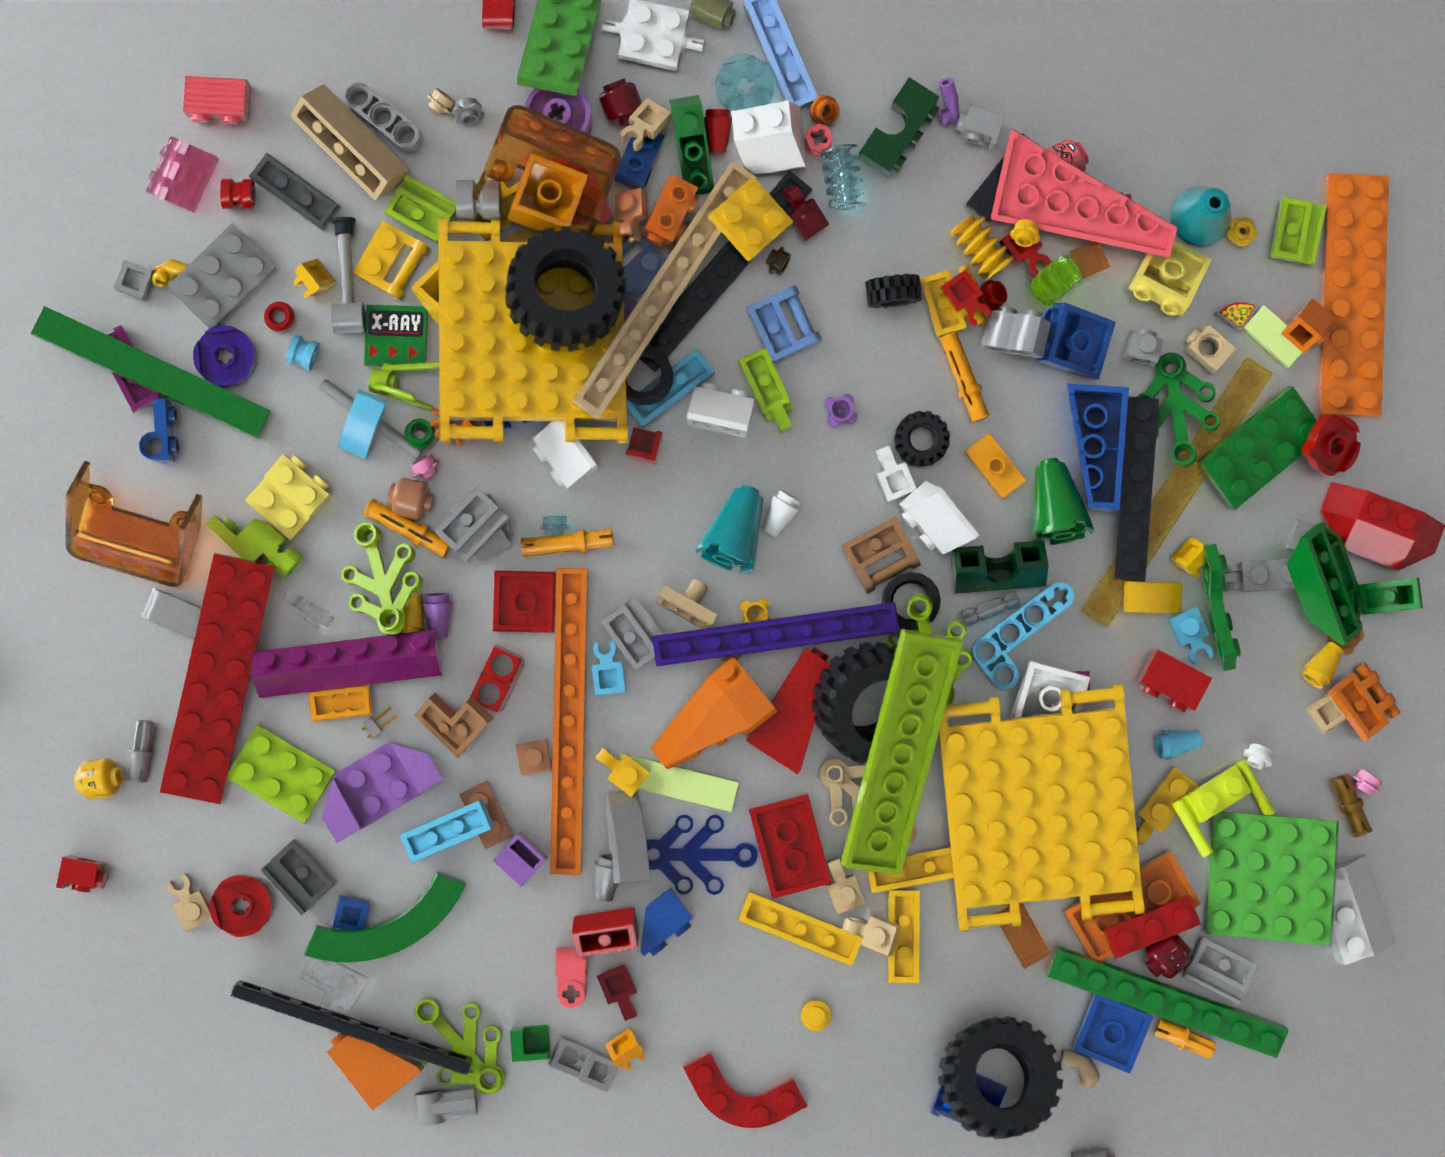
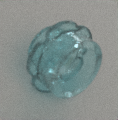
M543 516V525H540V528L546 529V535H563L564 529L570 528V525H567V516Z

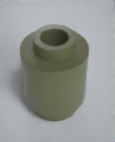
M692 0L689 13L695 15V19L722 30L725 25L730 27L735 18L736 10L733 9V2L730 0Z

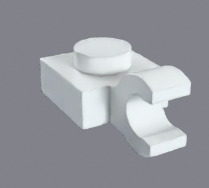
M889 446L877 450L876 454L884 471L876 475L887 502L914 492L916 486L906 462L897 465Z

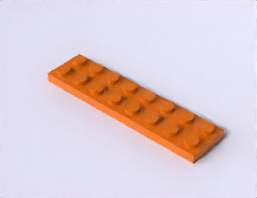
M1328 173L1326 175L1325 205L1327 206L1324 218L1322 307L1332 314L1335 319L1328 327L1332 331L1331 334L1320 345L1318 415L1382 416L1389 176L1339 173Z

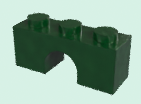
M909 77L891 105V109L903 118L905 128L900 133L891 135L884 133L876 127L859 152L858 159L887 178L892 171L898 174L907 160L903 156L909 146L913 149L916 147L924 134L920 131L925 121L931 123L940 110L936 106L940 96Z
M1044 540L1014 543L1012 552L1001 558L985 556L983 545L957 547L952 550L951 569L955 594L1042 587L1047 585L1049 565Z

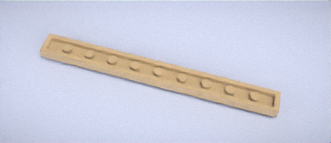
M733 160L729 163L572 401L574 405L596 420L601 417L720 235L721 231L709 219V214L754 176L752 173Z

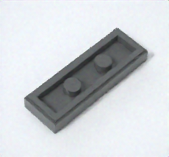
M267 152L249 175L250 179H254L257 184L322 231L325 230L331 219L334 218L341 208L339 204Z

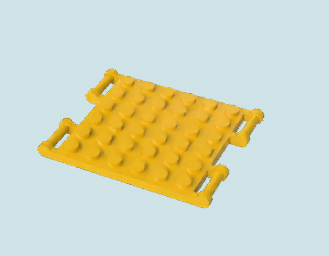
M438 218L440 442H450V439H493V442H503V421H564L565 443H574L575 440H617V443H627L626 378L598 420L572 403L623 326L624 300L615 325L610 327L609 333L603 339L597 337L594 345L586 348L583 343L579 344L577 351H568V346H561L560 351L550 350L551 344L545 342L541 347L533 343V335L530 334L528 337H525L519 331L520 324L512 322L509 316L510 309L506 307L505 287L511 259L515 258V253L521 244L527 245V242H500V219H491L490 222L448 221V218ZM612 221V224L571 223L572 232L579 233L580 228L589 231L588 236H611L612 243H604V247L606 249L612 247L617 253L615 261H620L623 265L622 236L620 235V224L622 221ZM448 234H490V241H448ZM555 268L543 273L536 282V289L540 297L550 306L560 310L580 309L588 305L594 297V289L589 280L573 269ZM449 420L493 421V427L450 426ZM574 421L616 422L617 428L575 427Z
M1115 684L1112 688L1070 692V689L1060 690L1062 713L1001 719L998 697H991L989 701L946 705L939 730L959 932H969V928L1011 924L1012 927L1021 926L1019 903L1079 897L1082 920L1092 919V916L1126 912H1134L1135 915L1144 914L1123 684ZM1114 701V708L1072 712V704ZM990 713V721L948 725L947 717ZM1130 891L1132 893L1131 900L1090 904L1091 895ZM1009 904L1010 912L967 916V908Z

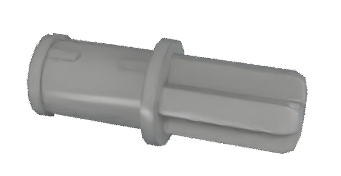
M140 720L136 723L133 748L129 749V752L132 754L127 780L147 782L150 756L154 755V752L151 751L155 724L151 721Z

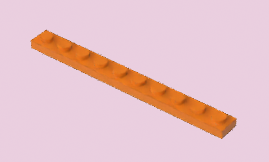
M557 568L550 874L581 875L587 568Z

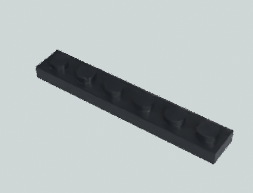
M1128 396L1115 580L1145 582L1159 398Z

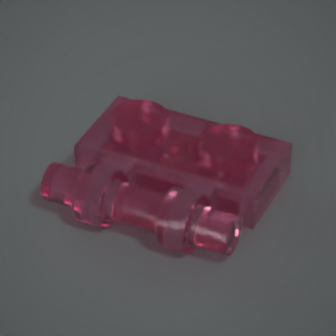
M170 136L167 145L162 146L159 155H161L155 171L151 170L148 176L150 182L145 191L157 196L161 186L168 189L164 198L167 202L195 213L219 158L190 144L185 154H180L177 150L182 141ZM172 161L180 164L173 180L166 177Z

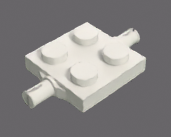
M630 0L627 14L622 22L604 18L602 31L620 34L618 59L677 71L679 58L685 48L703 52L705 39L688 36L689 10L642 0Z

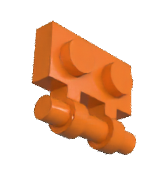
M1366 662L1355 668L1361 676L1360 680L1353 672L1327 691L1362 741L1370 739L1390 723L1384 715V711H1386L1391 719L1401 713L1395 704L1396 699L1392 693L1388 694L1378 681L1380 679L1379 675L1375 670L1371 671ZM1368 688L1371 690V692L1373 693V695H1374V696L1376 697V699L1378 700L1377 702L1374 701V699L1371 697V695H1370L1369 692L1367 691Z

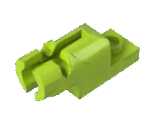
M214 515L206 523L242 559L255 562L264 560V564L275 566L274 571L284 579L294 572L305 559L293 547L283 552V547L286 546L287 540L268 522L253 519L239 534L236 533L239 527L227 516L221 519Z

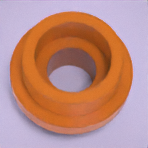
M829 95L817 97L810 109L812 120L816 124L823 125L834 123L840 113L837 101Z

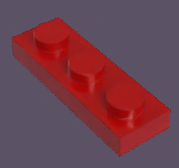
M1186 895L1148 910L1144 914H1138L1103 928V932L1113 957L1117 959L1201 925L1191 897Z

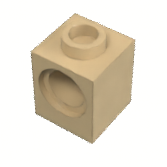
M1208 324L1202 330L1197 327L1185 340L1189 345L1184 352L1212 375L1235 351L1236 347ZM1203 340L1210 341L1213 344V355H1207L1202 351L1201 342Z

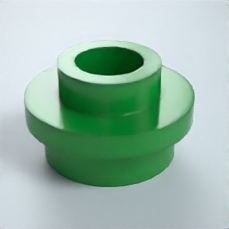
M425 419L412 420L405 428V440L413 448H427L434 441L435 429ZM416 431H423L425 437L418 439L414 436V433Z

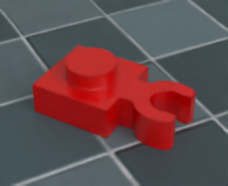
M1008 233L999 242L1001 246L1007 247L1005 251L1009 256L1013 255V261L1018 266L1024 261L1028 264V273L1034 279L1040 275V272L1035 267L1036 263L1043 264L1047 270L1052 266L1051 259L1038 252L1043 246L1040 240L1030 247H1022L1016 244L1010 233Z
M966 269L940 287L957 313L964 308L966 309L967 321L972 327L978 325L977 320L974 318V312L981 311L986 318L991 316L990 309L985 304L977 301L983 293Z

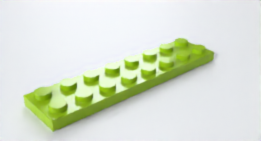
M902 629L840 863L844 868L901 875L963 644L960 639Z

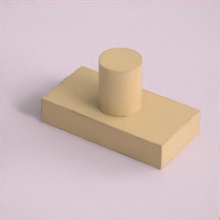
M695 579L692 580L684 595L664 585L656 600L657 604L701 629L711 628L718 614L700 605L708 591V587Z

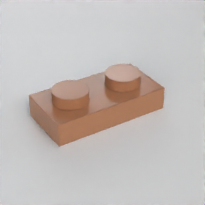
M488 781L459 794L464 806L481 799L485 803L495 826L488 831L478 834L485 849L514 836Z

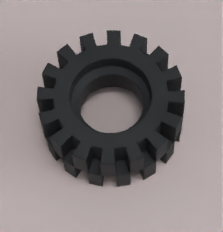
M894 274V276L887 275L865 281L867 304L870 308L905 306L922 300L919 275Z
M916 411L913 414L907 415L897 426L894 436L895 449L900 454V458L906 460L909 465H917L918 467L933 465L947 452L950 444V431L947 430L946 422H943L939 415L931 414L930 411ZM924 427L932 432L934 442L931 448L921 451L913 447L910 436L916 428Z

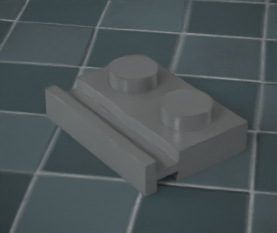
M295 839L261 869V872L301 915L336 885Z

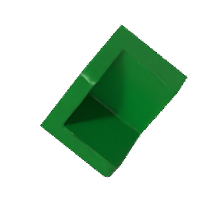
M548 1025L511 1028L512 1062L550 1058L551 1048Z

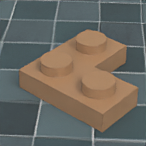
M436 693L431 695L414 715L457 758L494 718L473 697L468 699L455 713Z

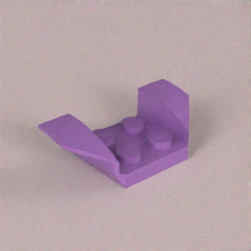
M387 742L335 774L322 818L336 843L419 796L425 790L444 779L428 753Z

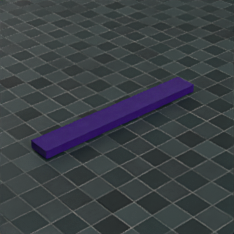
M896 602L657 635L652 636L656 667L900 633Z

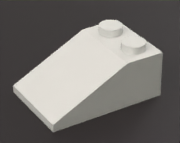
M1030 660L1009 718L1062 713L1060 690L1070 689V692L1087 691L1090 677ZM1083 703L1072 704V712L1081 711Z

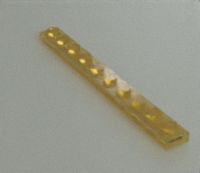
M1249 357L1244 359L1211 410L1217 413L1220 418L1219 428L1216 431L1208 432L1201 425L1190 442L1196 449L1197 458L1195 462L1189 467L1175 465L1151 502L1146 568L1207 476L1197 463V460L1238 428L1273 374ZM1209 417L1205 420V424L1213 426L1217 420ZM1184 451L1180 459H1189L1190 453ZM1116 557L1081 609L1083 613L1105 627L1110 625L1123 605L1124 581H1128L1114 579Z

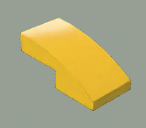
M1124 581V612L1182 613V583Z

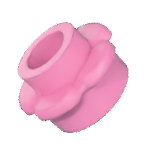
M431 453L421 457L410 465L414 472L412 476H420L422 480L432 476L438 471L435 466L439 464V460H435Z
M1363 769L1360 770L1357 776H1353L1357 780L1354 786L1368 795H1371L1373 791L1381 792L1378 789L1383 782Z

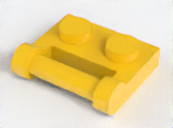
M382 220L352 273L400 300L404 293L402 291L421 256H426L430 247ZM405 245L412 248L392 284L386 282L387 276Z

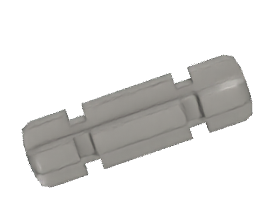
M1012 591L1004 594L1003 598L997 597L976 605L974 609L971 607L963 610L961 616L966 626L978 623L979 619L983 621L1005 612V609L1011 610L1019 607L1020 600L1017 593Z

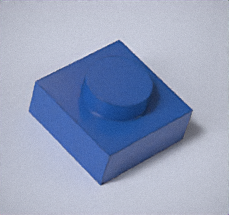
M339 895L331 922L332 927L363 930L370 902L368 900Z

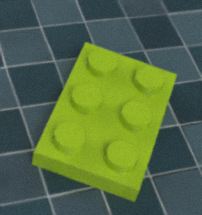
M257 724L228 771L227 778L305 824L337 770Z

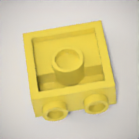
M1174 240L1170 258L1146 253L1128 289L1134 291V296L1140 301L1147 302L1151 300L1161 305V310L1167 315L1175 316L1178 314L1183 316L1190 306L1212 259Z
M283 454L263 476V481L245 501L286 538L293 541L329 501L332 495L326 491L330 486L318 475L311 478L304 471L307 465L293 454L289 458Z

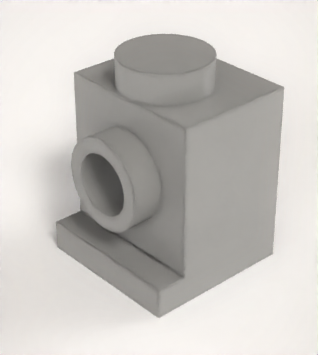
M970 105L967 114L961 112L956 130L961 131L960 135L966 136L965 139L971 143L982 145L983 142L989 143L987 149L993 151L1005 116Z
M1139 329L1138 332L1130 330L1123 360L1153 367L1158 363L1164 339L1156 337L1157 333L1150 330Z

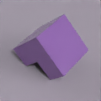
M519 832L493 861L522 887L548 857L522 832Z

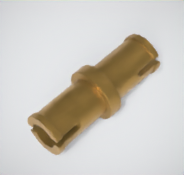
M1348 773L1337 776V780L1336 778L1331 779L1330 782L1333 784L1341 803L1339 809L1341 813H1345L1353 836L1366 835L1365 831L1370 833L1373 829L1370 827L1362 808L1364 802L1362 798H1358L1350 775Z

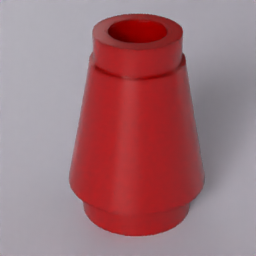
M706 109L704 123L709 153H727L732 124L730 109Z

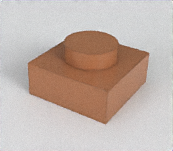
M547 739L516 745L521 775L552 769Z

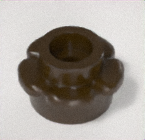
M780 247L778 251L772 249L765 263L769 267L768 272L770 274L775 273L781 276L784 273L791 258V254L784 251L785 247Z

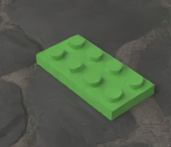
M538 0L517 75V85L577 97L601 0Z

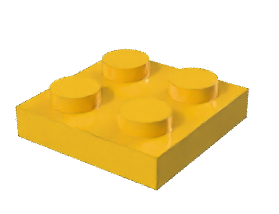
M754 176L708 216L748 262L794 222Z

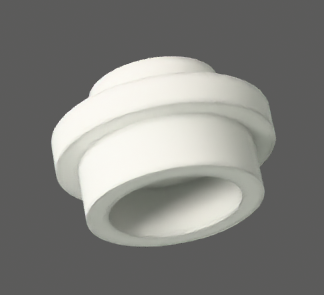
M1253 743L1250 744L1249 749L1244 750L1243 757L1247 759L1246 763L1255 769L1263 770L1264 767H1271L1273 764V752L1265 746Z

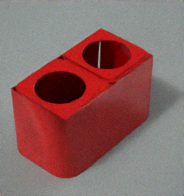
M496 644L488 657L470 698L473 697L482 707L493 712L504 710L525 666L523 657ZM501 654L509 656L513 662V669L506 676L496 675L491 668L492 660ZM484 683H494L500 690L499 699L493 704H485L479 699L478 691Z

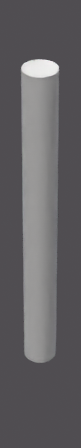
M325 379L319 386V389L350 411L354 399ZM381 421L376 431L416 460L421 456L424 451L423 449L411 447L406 442L404 435L385 421Z

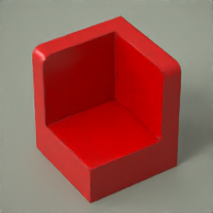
M633 427L629 446L625 453L626 457L656 465L663 432H652Z

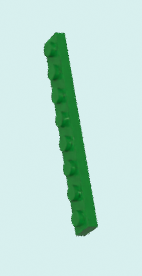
M1057 946L1047 970V976L1054 980L1275 1058L1278 1057L1288 1034L1287 1027L1061 946Z

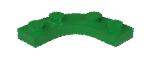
M1215 543L1203 547V586L1209 601V610L1207 612L1222 669L1227 671L1236 668V657L1240 656L1241 652L1238 639H1232L1230 633L1233 630L1230 614L1225 613L1222 590L1226 589L1224 573L1228 571L1227 562L1224 554L1219 555Z

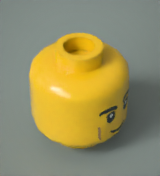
M109 758L83 762L74 777L77 791L89 800L115 796L124 780L121 768L117 767L116 763Z

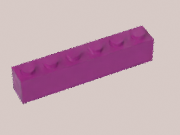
M435 629L252 653L251 677L259 698L442 676L441 651Z

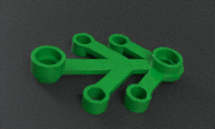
M1170 352L1159 358L1156 364L1158 375L1146 391L1140 393L1137 397L1155 398L1164 386L1168 385L1169 395L1158 408L1156 439L1159 435V428L1172 412L1176 444L1171 451L1172 459L1179 467H1189L1195 462L1197 453L1195 446L1188 441L1184 411L1199 420L1204 430L1208 432L1216 431L1219 428L1220 418L1217 413L1208 412L1182 394L1180 382L1195 390L1198 399L1204 403L1211 402L1216 396V391L1211 383L1201 381L1186 370L1187 365L1181 355ZM1169 364H1174L1177 366V370L1169 373L1166 371V367ZM1202 389H1211V395L1208 397L1202 396L1200 394ZM1213 417L1217 421L1215 425L1208 426L1205 424V420ZM1182 451H1187L1190 453V457L1187 460H1181L1179 454Z

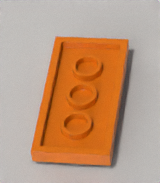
M1170 850L1140 866L1144 912L1186 895L1191 897L1195 908L1201 905ZM1130 891L1091 895L1090 904L1131 900L1132 893ZM1080 901L1063 910L1089 957L1104 961L1113 955L1103 928L1136 916L1134 912L1096 915L1092 916V919L1082 920Z

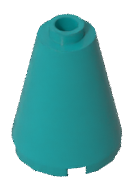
M1196 186L1187 189L1179 195L1173 204L1170 217L1171 223L1177 226L1176 234L1181 240L1189 245L1203 247L1214 244L1225 236L1229 230L1232 213L1229 198L1224 191L1218 188Z
M742 485V488L734 489L697 544L695 551L696 553L702 551V559L731 571L732 566L741 567L739 573L746 574L753 571L763 498L759 495V491L756 488Z

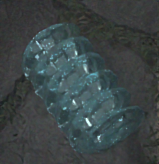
M856 144L837 145L820 154L821 160L827 161L822 166V171L830 173L824 177V183L832 185L826 189V195L834 197L828 201V207L838 211L859 209L867 205L866 202L857 201V198L864 195L865 191L855 189L856 185L863 182L862 178H855L853 174L861 171V167L851 164V162L859 159V155L850 154L849 151L857 147Z

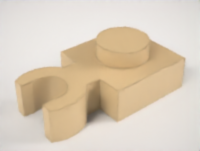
M647 97L629 117L630 126L625 127L621 131V142L624 144L627 139L636 138L633 142V150H640L644 145L646 135L654 140L672 120V113Z
M185 873L181 875L184 881L182 889H177L173 881L167 883V889L179 899L178 902L172 904V907L182 927L187 932L212 919L209 904L201 890L195 893L191 891L192 879Z

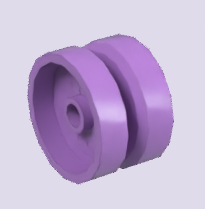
M537 88L529 94L525 102L524 119L531 139L539 148L551 154L564 155L576 151L587 141L592 131L593 118L587 96L580 88L577 97ZM562 115L563 119L557 121L555 116Z

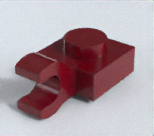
M791 186L782 192L793 209L787 215L794 221L792 226L802 241L808 240L829 225L815 199L810 198L805 201V197L798 186L795 188Z
M626 964L597 975L608 1005L617 1001L625 1021L636 1017L637 1013L629 996L637 993V990Z

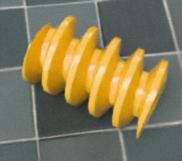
M973 214L952 229L949 235L951 237L961 235L956 242L957 246L968 245L963 254L965 256L975 254L970 263L972 266L982 264L978 275L989 274L986 279L988 281L1005 269L1014 257L1012 255L1003 258L1002 255L1007 247L996 248L995 245L1000 237L989 238L988 235L993 229L992 226L982 228L981 225L986 218L984 216L974 218L975 214Z

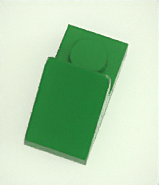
M1419 578L1359 585L1362 615L1423 608Z

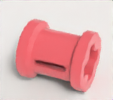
M817 124L807 130L804 144L806 151L811 156L822 157L828 153L833 138L830 129L823 124ZM818 135L823 136V142L815 146L813 144L814 139Z

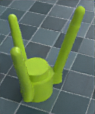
M439 362L401 365L384 363L382 369L374 368L372 370L368 383L369 391L393 397L431 411L434 408L432 405L415 399V395L398 389L399 377L394 375V372L439 368Z

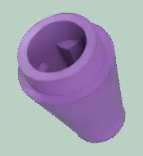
M449 593L425 594V602H422L428 630L435 629L437 638L448 637L452 608Z

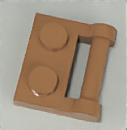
M896 516L842 545L867 594L874 591L875 586L910 567L915 569L921 565ZM902 549L905 557L870 576L868 575L865 567Z

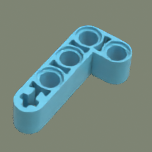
M1057 582L1049 585L972 644L970 651L973 654L974 662L995 688L1010 689L1018 683L1019 671L1007 653L1072 604L1074 592L1068 584ZM1054 589L1056 591L1063 590L1065 593L1062 597L1063 603L1058 601L1047 607L1046 604L1040 601L1041 598H1043L1044 602L1052 599L1055 596ZM1031 606L1038 607L1042 613L1041 620L1038 623H1032L1027 618V610ZM1007 624H1011L1017 629V637L1012 642L1005 640L1002 635V630ZM984 642L989 643L993 648V655L988 660L982 659L978 654V647ZM1001 667L1008 668L1012 675L1010 682L1005 685L998 682L996 678V673Z

